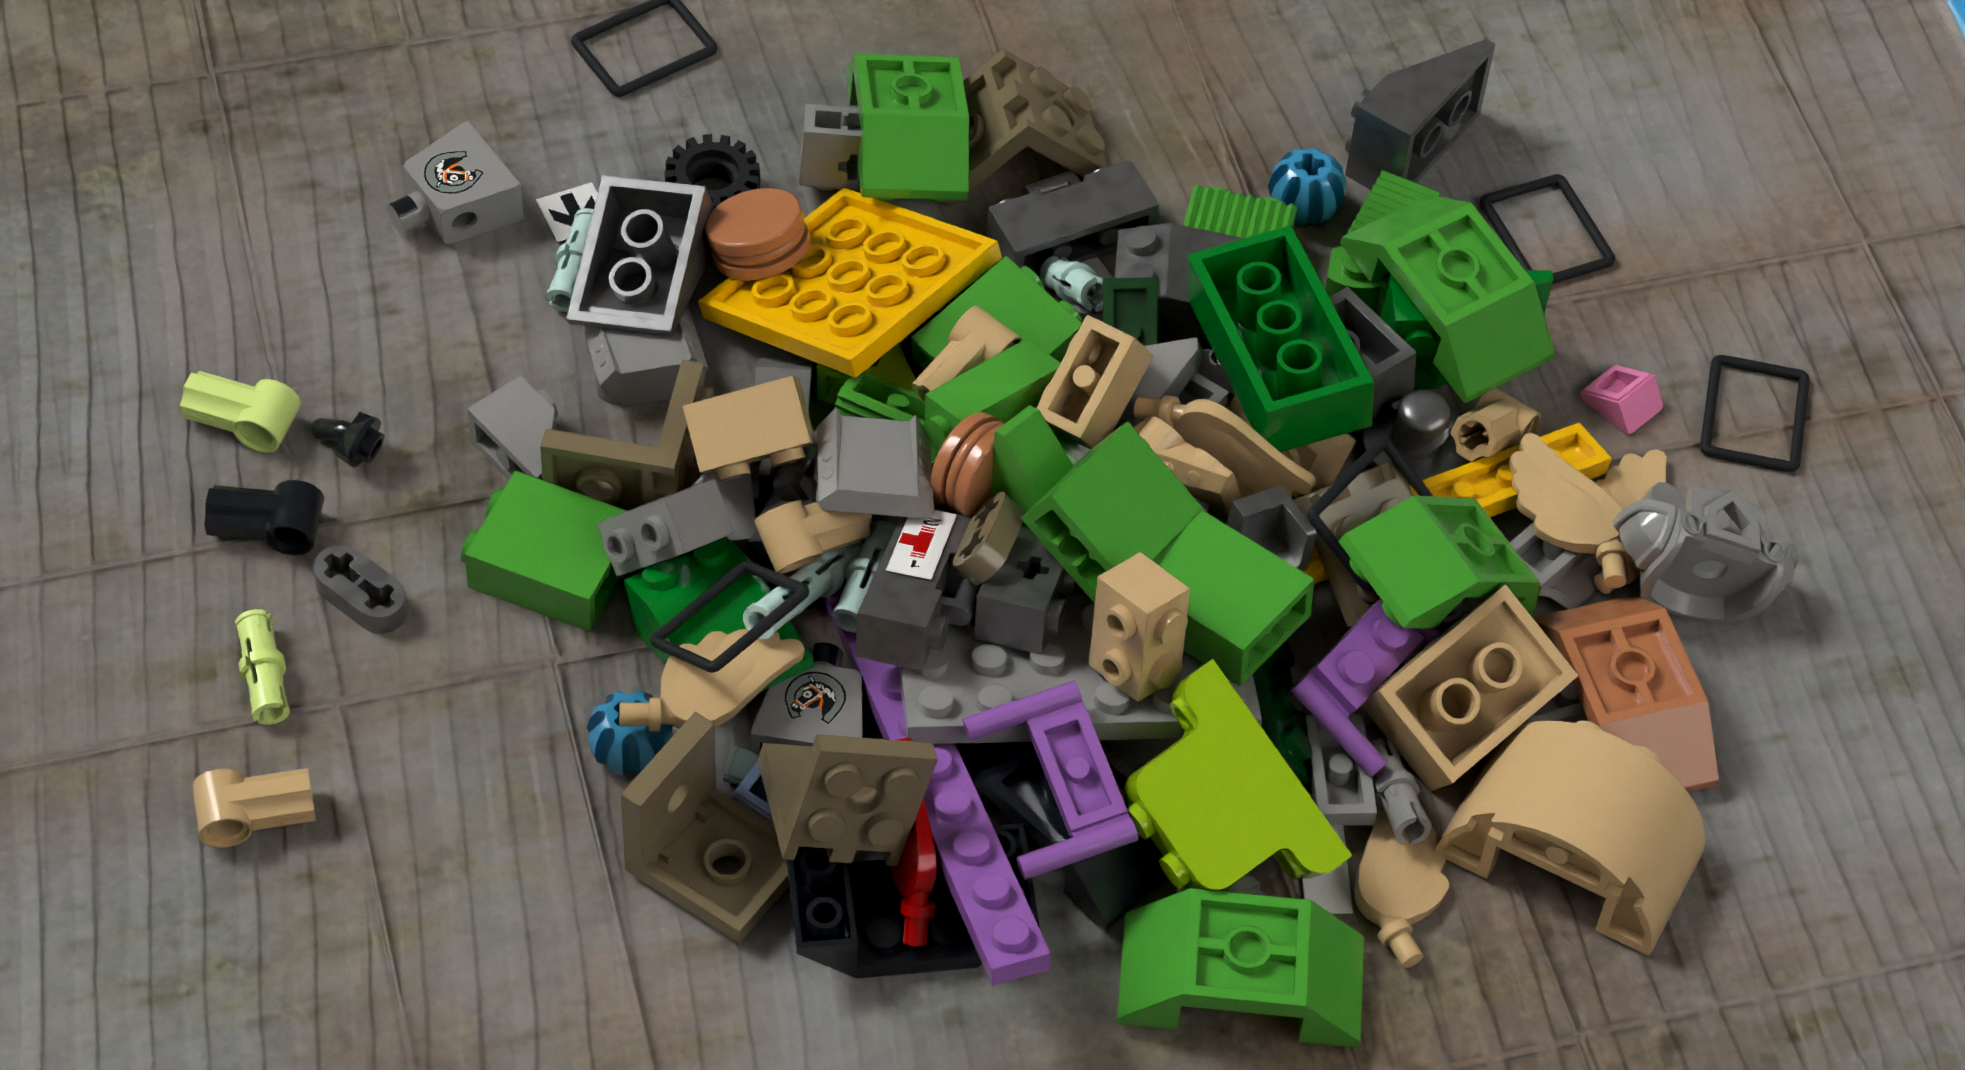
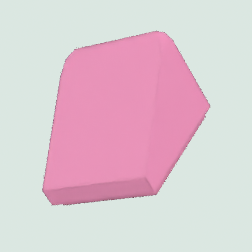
M1616 364L1580 392L1581 399L1619 430L1627 434L1635 432L1663 408L1655 375Z

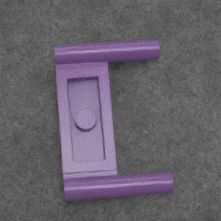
M1381 598L1290 690L1370 777L1377 773L1387 763V760L1347 717L1369 698L1419 644L1424 647L1442 633L1437 627L1403 628L1397 625L1383 611V601Z
M1075 680L962 718L964 730L969 741L1027 722L1029 736L1070 839L1016 857L1024 880L1138 841L1136 827L1129 817L1128 810Z

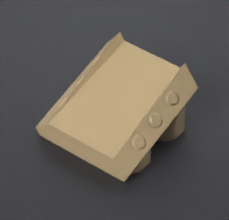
M1155 416L1148 417L1135 426L1134 429L1148 442L1151 449L1176 478L1186 486L1189 493L1195 498L1210 503L1207 513L1217 519L1228 521L1232 501L1242 498L1234 473L1206 451L1195 448L1187 443L1175 429Z

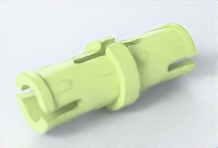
M263 609L248 610L241 613L235 620L242 649V658L238 663L240 676L249 687L253 720H258L259 724L262 725L277 724L284 721L290 714L283 685V675L286 672L284 655L276 648L272 615L270 613L266 614V611Z

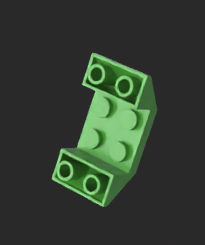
M855 53L846 69V82L849 105L858 106L861 125L858 157L861 197L877 198L880 200H894L896 198L929 199L935 202L968 200L969 113L959 57Z
M1428 195L1342 236L1340 244L1368 280L1373 282L1390 272L1440 336L1441 341L1433 364L1464 403L1553 359L1555 352L1535 282L1471 202Z
M1412 496L1345 533L1338 541L1351 558L1349 563L1352 570L1362 580L1370 583L1383 601L1382 608L1385 614L1394 623L1403 628H1436L1465 597L1487 598L1505 584L1531 617H1534L1540 581L1475 498Z
M1189 888L1125 913L1117 1024L1177 1030L1181 1006L1299 1018L1298 1042L1359 1048L1361 1039L1364 936L1312 900Z

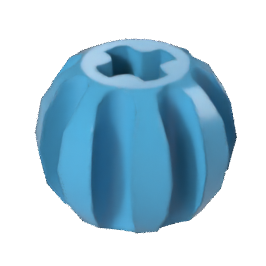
M1314 147L1306 150L1296 148L1285 154L1282 160L1274 165L1268 189L1271 198L1283 201L1286 205L1293 203L1297 207L1296 225H1320L1331 219L1334 213L1341 209L1347 191V183L1343 174V167L1332 155L1322 153L1319 148Z
M620 690L608 695L605 704L595 706L587 725L589 732L587 743L597 763L606 764L609 772L620 776H625L626 773L630 772L639 774L673 737V725L661 724L660 732H649V726H619L620 702L649 703V698H653L652 694L640 690L632 694H625Z

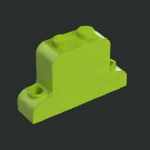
M1214 659L1198 667L1180 680L1173 689L1170 708L1175 718L1185 730L1183 737L1131 774L1124 785V799L1128 805L1129 817L1136 827L1137 834L1145 840L1150 837L1164 856L1159 860V863L1168 879L1179 889L1185 886L1187 889L1219 891L1232 885L1271 855L1274 856L1286 874L1294 880L1297 878L1309 879L1331 872L1352 857L1350 851Z

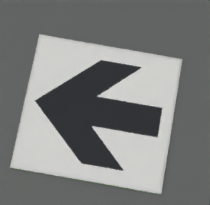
M592 182L536 199L557 243L568 239L574 216L578 210L583 208L594 209L598 192Z

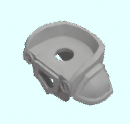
M1658 482L1646 492L1640 501L1626 507L1613 519V526L1620 535L1625 551L1634 559L1636 567L1640 569L1641 597L1665 607L1668 613L1694 621L1731 624L1758 615L1768 608L1774 599L1789 586L1793 580L1794 569L1798 565L1799 555L1796 546L1776 540H1769L1765 512L1740 498L1733 489L1726 491L1691 487L1687 491L1685 502L1674 486L1666 482ZM1730 518L1740 529L1741 535L1724 530L1729 526Z

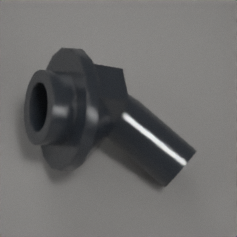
M359 412L351 423L345 420L318 418L313 422L311 429L313 436L318 440L339 442L335 448V454L352 468L357 467L362 461L368 464L371 463L380 451L385 435L379 432L381 426L380 419Z

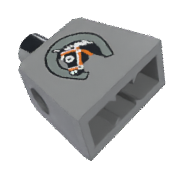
M469 121L458 125L405 161L402 167L405 196L387 204L389 218L398 232L404 233L425 222L438 240L448 245L524 219L520 182Z
M825 642L813 644L809 652L813 657L814 667L768 688L752 726L751 751L760 754L763 743L812 746L816 734L863 738L862 674L856 669L842 668L844 653L838 646Z

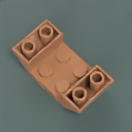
M1632 595L1532 617L1579 675L1572 681V685L1589 722L1598 725L1603 731L1617 736L1634 746H1644L1652 750L1659 757L1660 764L1673 774L1687 792L1717 786L1719 776L1709 702L1665 607Z

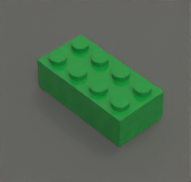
M1291 225L1187 254L1189 303L1251 427L1279 452H1284L1372 426L1374 381Z

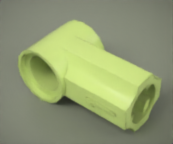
M199 371L197 374L191 373L184 384L179 407L183 418L233 432L235 437L249 449L267 454L274 453L279 448L301 408V400L293 389L276 380L263 379L257 382L254 387Z

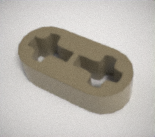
M999 492L988 499L973 515L954 556L953 565L974 585H980L988 580L1006 561L1023 523L1021 517L1025 514L1024 510L1005 492Z

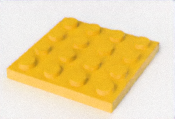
M844 187L804 218L810 235V247L803 259L795 266L783 273L760 280L746 281L728 277L701 298L698 303L703 319L856 378L862 372L868 370L873 363L900 341L906 339L911 332L933 314L944 308L949 301L966 287L978 280L982 274L1000 261L1002 256L997 240L876 198L861 197V193Z

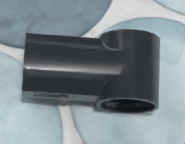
M300 480L281 482L275 487V490L214 485L213 488H209L205 503L204 525L206 535L265 540L268 546L280 553L303 555L309 553L314 548L325 497L316 486Z

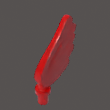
M910 738L896 739L899 741H912ZM923 798L898 866H889L898 891L905 897V899L901 900L900 913L905 916L903 943L910 946H924L927 944L929 918L934 917L936 905L935 902L928 900L929 893L932 892L935 884L937 862L932 830Z

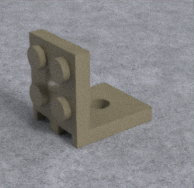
M1003 48L963 81L969 113V129L975 124L974 131L969 138V191L1026 146L1074 171L1083 178L1084 175L1108 166L1103 153L1105 143L1096 131L1090 111H1092L1090 100L1081 89L1076 86L1069 87L1055 79L1044 67L1039 66L1036 68ZM948 200L944 203L952 206L958 200Z
M688 360L681 361L657 447L545 429L540 445L543 481L627 511L690 488L701 477V472L699 471L682 406L713 397V388L705 386L704 363Z
M1390 461L1361 472L1319 517L1339 541L1345 533L1414 495L1409 482L1394 463ZM1335 482L1292 500L1308 519V510ZM1317 533L1315 546L1347 627L1352 626L1380 597L1376 591L1366 592L1359 586Z
M694 712L621 793L625 870L740 944L789 887L786 859L782 858L774 824L716 788L715 724L699 713ZM726 856L736 857L744 864L741 870L733 874H721L714 870L711 865L718 858Z
M816 734L812 746L763 743L757 761L782 858L794 860L799 847L826 848L829 862L852 863L857 850L876 851L883 853L886 866H898L938 760L933 743Z

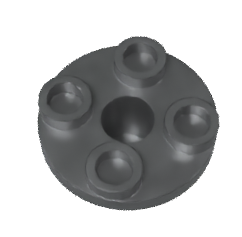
M1415 390L1409 392L1402 399L1394 401L1390 410L1372 419V426L1366 427L1363 430L1361 440L1363 453L1378 439L1386 438L1392 442L1421 480L1469 463V460L1456 453V443L1450 434L1457 418L1461 415L1449 406L1439 394L1432 391ZM1382 450L1369 465L1374 468L1390 462L1391 459Z

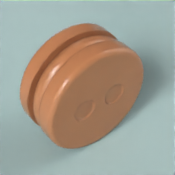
M761 188L734 195L716 206L709 214L705 223V234L711 247L716 268L723 275L736 280H760L783 273L800 262L810 247V235L804 222L801 204L796 196L781 189Z
M985 412L974 413L963 419L950 432L937 454L931 473L930 485L933 488V501L937 506L949 513L972 518L977 510L991 498L994 434L997 429L1005 424L1000 419Z

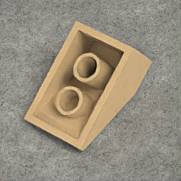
M1505 584L1398 666L1361 706L1385 736L1392 741L1397 751L1429 791H1433L1454 783L1579 675Z

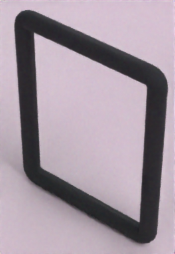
M681 0L646 1L577 32L571 38L572 46L610 93L617 97L625 96L714 55L718 47L716 42ZM670 3L706 47L619 87L582 41Z
M1554 174L1484 195L1480 199L1481 208L1504 245L1524 270L1532 269L1491 203L1556 184L1563 192L1604 258L1553 273L1552 284L1608 268L1615 263L1614 253L1564 176Z
M1715 356L1710 366L1700 441L1701 452L1708 457L1786 472L1796 471L1801 461L1810 382L1807 372L1801 369L1733 356ZM1721 365L1799 380L1790 461L1711 446Z
M1386 438L1378 439L1308 510L1307 514L1309 523L1316 529V532L1366 592H1374L1375 590L1370 583L1362 580L1352 570L1349 563L1351 558L1319 515L1382 450L1419 496H1433L1392 442Z
M751 561L741 562L651 636V645L710 673L717 672L803 602L810 593L809 587L804 583ZM747 572L795 592L713 661L665 640Z

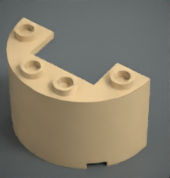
M1582 720L1576 723L1535 721L1520 725L1491 750L1437 844L1435 851L1447 857L1446 860L1487 879L1497 862L1500 849L1598 894L1606 899L1595 931L1650 956L1703 854L1705 828L1702 816L1690 794L1673 774L1660 764L1659 757L1652 750L1644 746H1634L1617 736L1603 731L1598 725L1589 721Z

